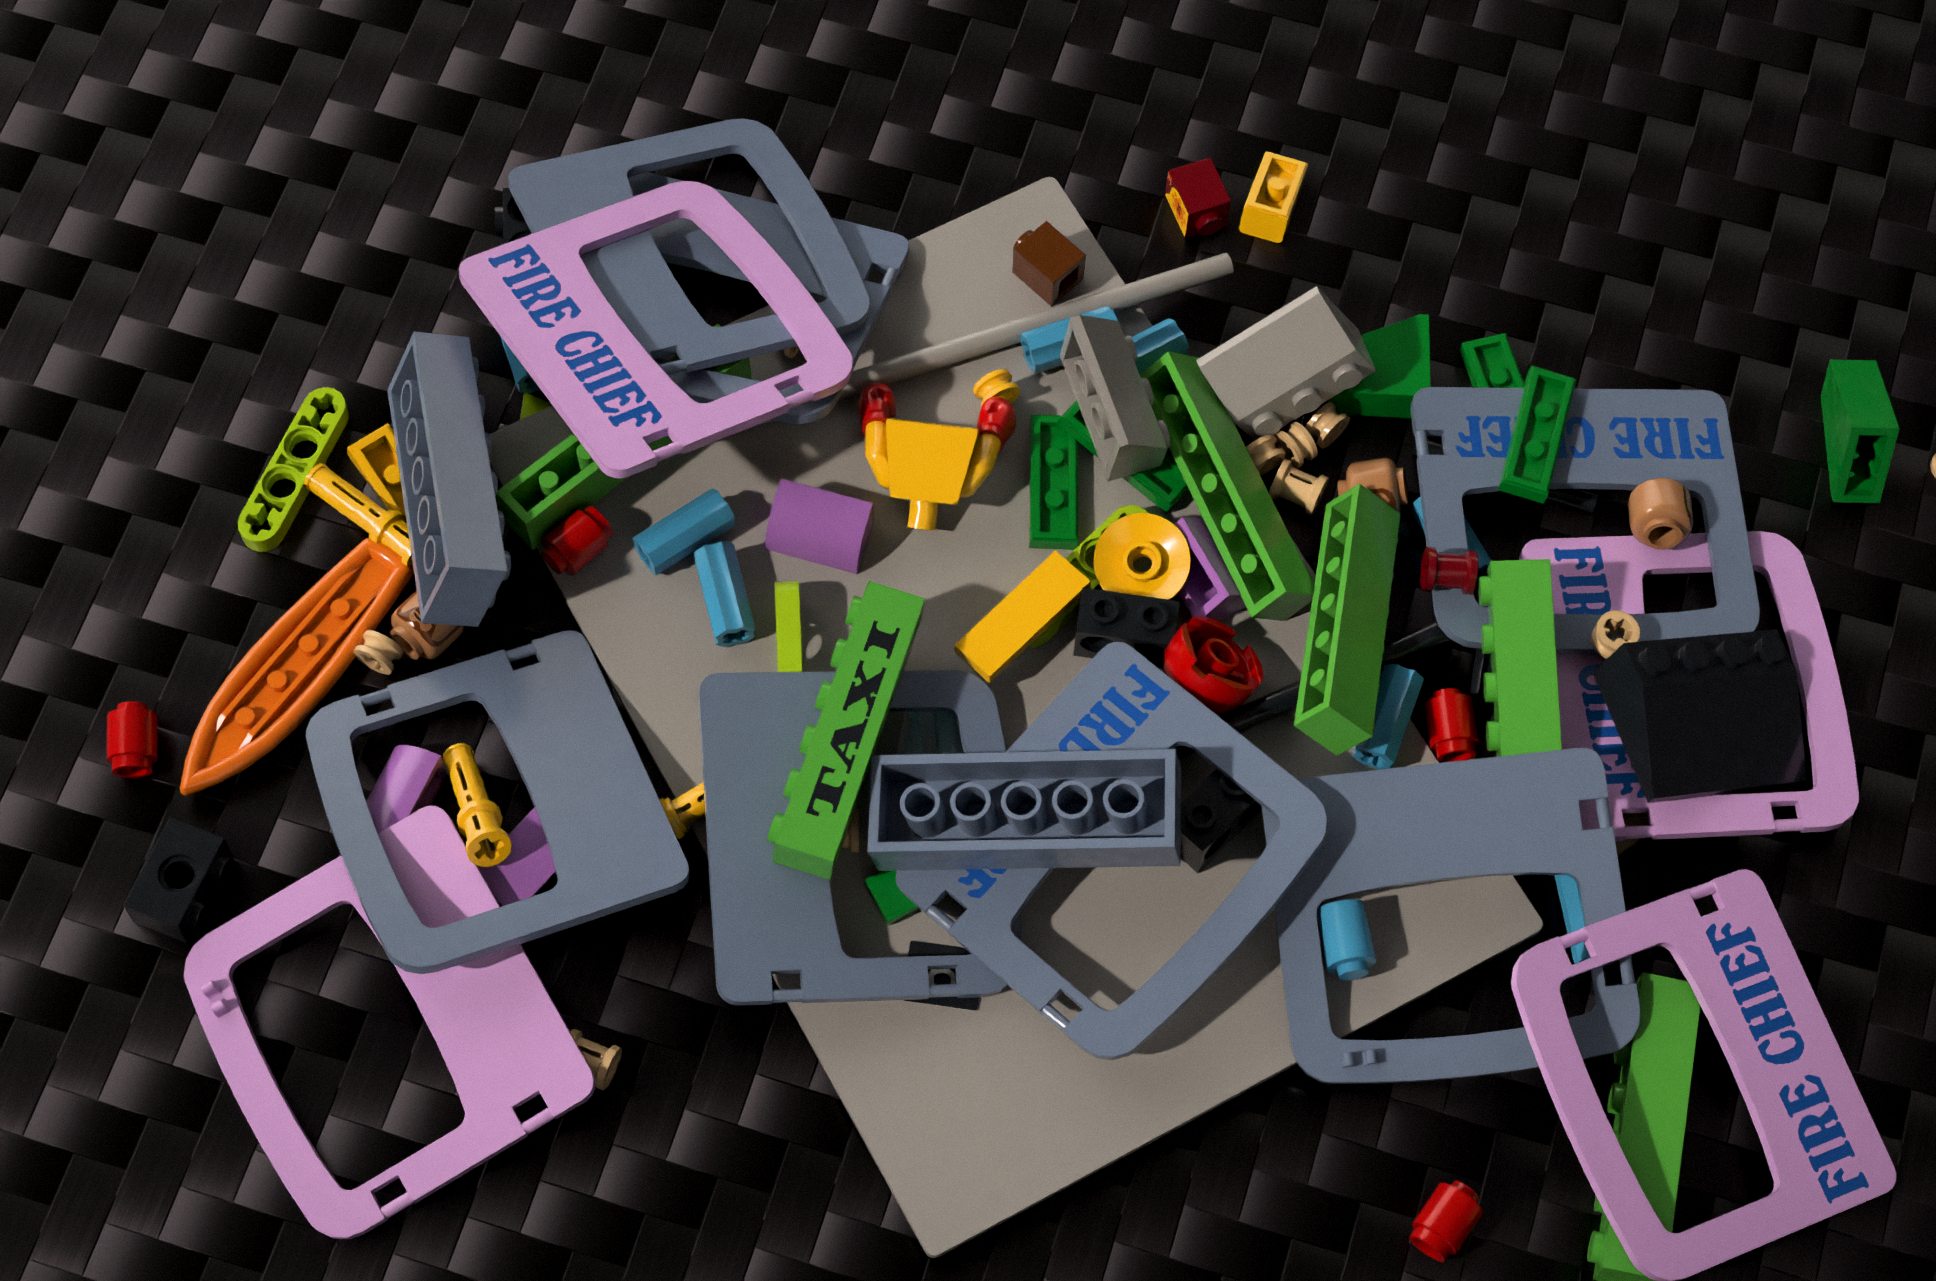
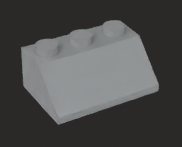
M1317 286L1196 360L1203 375L1235 424L1254 441L1268 434L1275 435L1282 427L1302 415L1316 410L1322 403L1345 389L1356 386L1362 379L1376 371L1358 328Z
M1085 315L1070 317L1060 358L1107 482L1161 466L1168 449L1167 447H1170V436L1164 421H1157L1151 407L1154 403L1151 385L1146 377L1140 378L1135 363L1138 358L1133 339L1130 335L1124 336L1119 321Z

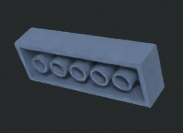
M414 331L387 391L421 623L478 627L487 609L493 607L496 592L501 582L508 579L511 570V556L508 551H504L502 541L504 515L502 511L497 510L495 498L498 489V478L496 472L491 471L489 462L491 436L489 433H485L483 425L485 400L483 395L478 394L476 383L479 363L476 357H472L469 337Z
M1176 749L872 755L867 852L878 871L1180 866L1181 767Z

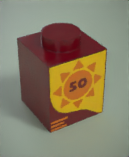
M1211 157L1168 170L1165 196L1185 238L1198 234L1203 236L1211 235L1222 227L1227 226L1231 200Z

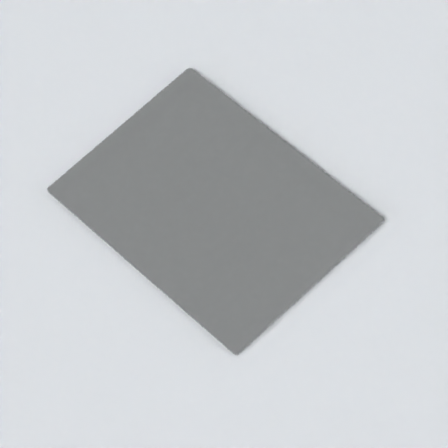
M1045 177L908 241V259L890 290V296L853 371L1125 285V283L1059 182L1053 177ZM1045 221L1049 222L1086 254L1084 279L1052 307L1012 273L1014 244L1023 233L1028 230L1034 232ZM872 271L867 281L881 284L885 274ZM768 305L727 325L776 313ZM1139 305L1114 312L1124 336L1130 335L1133 337L1152 327V324ZM1020 342L888 384L895 397L897 411L895 419L977 428V420L982 402L981 399H977L973 394V387L983 376L994 370L1007 369L1012 375L1011 382L1016 383L1021 390L1017 400L1011 404L1016 411L1015 431L1005 443L1002 451L998 453L993 471L973 496L960 498L957 505L939 503L936 530L907 527L910 499L890 497V490L878 484L865 457V435L862 432V424L857 413V403L860 394L838 400L832 411L816 422L791 424L772 421L735 433L682 455V453L657 462V465L631 475L592 505L609 522L614 535L608 539V547L574 576L569 575L565 571L557 574L548 566L541 555V552L545 550L543 544L536 548L674 799L703 782L698 692L704 678L714 673L778 672L774 581L799 580L803 672L837 670V668L830 666L838 638L848 639L852 625L845 624L851 601L854 595L863 597L868 581L925 598L922 619L904 671L958 670L969 672L982 679L995 696L1006 751L1093 659L1073 656L1079 612L1047 643L1039 647H1027L990 683L954 652V645L1055 550L1064 558L1073 551L1029 548L1031 414L1062 416L1076 401L1063 365L1034 374L1027 365ZM783 349L749 358L751 378L757 381L767 380L807 363L800 349L793 358L785 356ZM672 354L660 358L670 360L677 354ZM553 405L490 434L491 453L489 462L493 471L496 472L502 487L573 434ZM1078 442V546L1112 513L1126 505L1140 506L1148 513L1161 516L1173 524L1181 517L1203 518L1189 489L1166 514L1123 478L1107 482L1099 458ZM781 478L873 503L874 525L857 574L765 549L769 516ZM712 488L719 491L720 495L730 506L735 516L736 526L705 545L720 541L734 543L756 628V636L750 641L730 647L718 646L715 643L694 552L658 575H655L649 571L648 567L640 559L632 539ZM1293 541L1313 583L1315 584L1316 574L1314 573V571L1302 555L1301 551ZM1094 551L1085 557V562L1093 569ZM1140 557L1134 562L1133 567L1138 572H1146L1151 568L1152 562L1146 557ZM1179 594L1171 599L1180 601L1176 632L1185 622L1187 624L1192 618ZM1312 601L1286 621L1251 618L1246 607L1226 618L1218 620L1237 633L1231 640L1237 643L1242 650L1248 644L1251 646L1263 667L1264 679L1242 705L1301 680ZM1296 709L1240 733L1295 778L1377 770L1373 767L1362 765L1352 756L1355 746L1336 756L1294 726ZM942 711L907 712L912 719L905 755L964 753L956 719L951 714ZM1410 719L1393 768L1439 763ZM1197 752L1179 759L1181 767V803L1216 769ZM870 766L856 806L859 809V853H851L849 848L841 849L831 881L829 880L834 916L843 952L852 958L908 957L911 941L964 948L946 930L921 910L889 926L864 885L865 879L880 872L867 852L871 783ZM689 806V807H687L686 809L682 810V812L686 811V810L689 809L691 806ZM1262 810L1199 873L1194 871L1181 858L1180 866L1055 868L1033 894L1021 912V941L1096 1006L1103 1010L1117 1008L1141 988L1198 931L1266 848ZM703 816L689 826L708 858L706 816ZM1486 876L1402 885L1357 893L1321 903L1318 908L1339 900L1356 899L1363 901L1377 959L1376 964L1368 968V975L1355 980H1340L1338 974L1327 972L1320 941L1332 1032L1336 1037L1344 1039L1537 935L1543 926L1542 919L1514 876ZM949 894L936 905L954 922L966 911ZM1274 909L1235 955L1165 1026L1135 1053L1116 1060L1098 1059L1083 1051L1043 1014L1041 1015L1009 986L998 994L979 997L976 1011L903 1000L827 1003L787 1002L924 1252L931 1258H937L1297 1064L1290 1043ZM772 974L780 990L801 989L800 974ZM1063 992L1051 1004L1070 1022L1082 1010Z

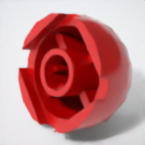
M1195 616L1178 629L1168 644L1164 653L1163 671L1216 715L1236 709L1248 700L1264 679L1262 664L1249 644L1242 650L1237 643L1231 640L1237 633L1229 626L1213 618Z

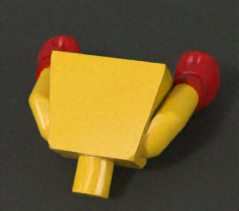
M875 383L862 390L857 403V413L862 424V432L865 435V457L878 484L890 490V497L910 499L907 527L915 529L936 530L939 503L957 505L960 498L973 496L993 471L998 453L1002 451L1005 443L1010 439L1016 428L1015 408L1006 399L999 396L990 397L983 403L978 415L977 428L895 419L897 415L895 397L890 387L883 383Z

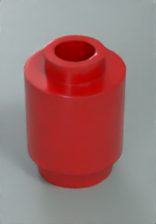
M589 505L583 511L575 510L542 538L545 550L541 552V555L548 566L557 574L565 571L569 575L574 576L608 547V539L614 535V531L606 518L597 509Z
M1446 688L1434 692L1432 698L1424 704L1430 750L1436 753L1439 763L1475 758V747L1479 745V737L1472 697L1467 694H1461V690L1457 688Z
M136 701L122 702L117 705V709L107 714V762L112 765V774L125 778L148 776L153 772V764L158 760V715L156 712L149 710L145 703Z
M1454 1181L1451 1185L1439 1183L1413 1221L1412 1227L1414 1231L1409 1236L1410 1241L1425 1255L1436 1261L1444 1262L1449 1254L1455 1255L1483 1215V1210L1477 1204L1480 1197L1470 1187L1459 1181Z

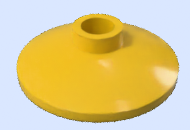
M1135 513L1116 520L1102 533L1094 551V570L1096 578L1104 591L1171 600L1183 588L1190 571L1191 556L1184 535L1172 522L1155 514ZM1140 557H1146L1152 562L1151 568L1146 572H1138L1133 567L1134 562Z

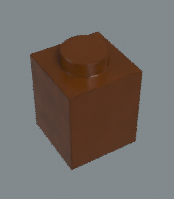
M1045 221L1034 232L1028 230L1023 233L1014 244L1012 273L1052 307L1084 279L1086 254L1049 222Z

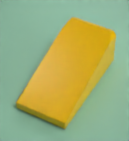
M1265 151L1243 208L1239 226L1240 232L1275 243L1283 241L1308 168V163Z
M387 423L348 446L347 455L385 509L398 510L406 518L394 431Z

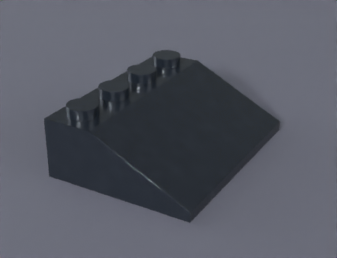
M1777 629L1623 643L1593 672L1648 803L1799 786L1807 781L1797 673Z

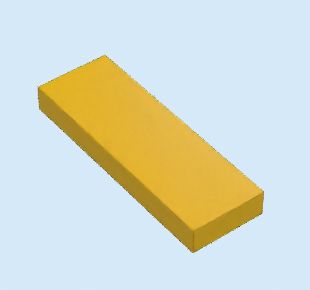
M1055 550L954 645V652L990 683L1081 597L1083 587L1090 588L1091 581Z

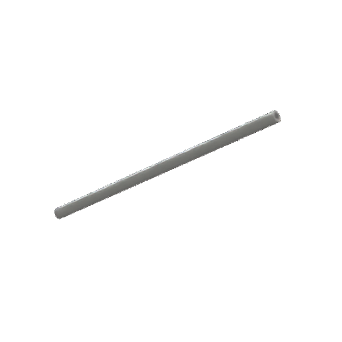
M1228 253L1216 255L854 370L838 400L860 394L862 390L875 383L888 385L1020 343V335L1023 332L1108 306L1111 310L1113 309L1114 312L1233 275L1234 268ZM767 420V421H765V422H763V423H760V424H758V425H755V426H753V427H756V426H759V425H763V424L772 422V421H774V420Z

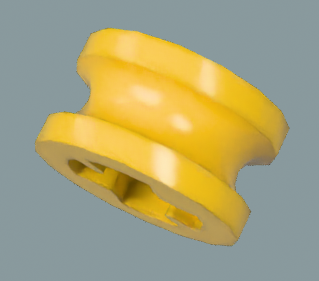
M998 369L983 376L974 385L973 394L977 399L982 400V407L988 398L995 396L1004 398L1012 404L1019 397L1021 390L1016 383L1011 382L1012 375L1007 369Z

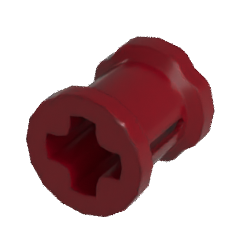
M1427 546L1421 563V589L1430 591L1435 586L1461 589L1463 594H1473L1478 574L1476 551H1467L1465 555L1438 553L1435 547Z

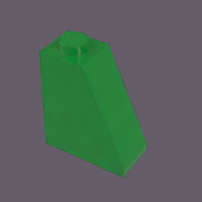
M1419 314L1362 334L1361 337L1376 371L1362 379L1356 386L1345 389L1322 403L1319 408L1312 411V414H1315L1326 403L1333 402L1337 406L1336 412L1338 414L1411 418L1410 408L1414 395L1422 388L1431 387L1428 314Z
M1830 359L1821 393V405L1832 501L1841 503H1880L1900 428L1876 360Z

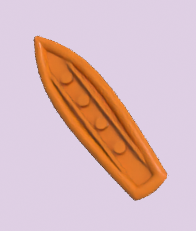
M365 538L278 619L231 671L208 704L194 732L185 759L180 793L184 796L192 795L244 771L275 749L297 729L325 698L356 658L353 651L357 645H364L365 640L362 636L365 631H375L413 576L414 569L412 565L406 566L402 563V557L385 544L375 543L371 538Z

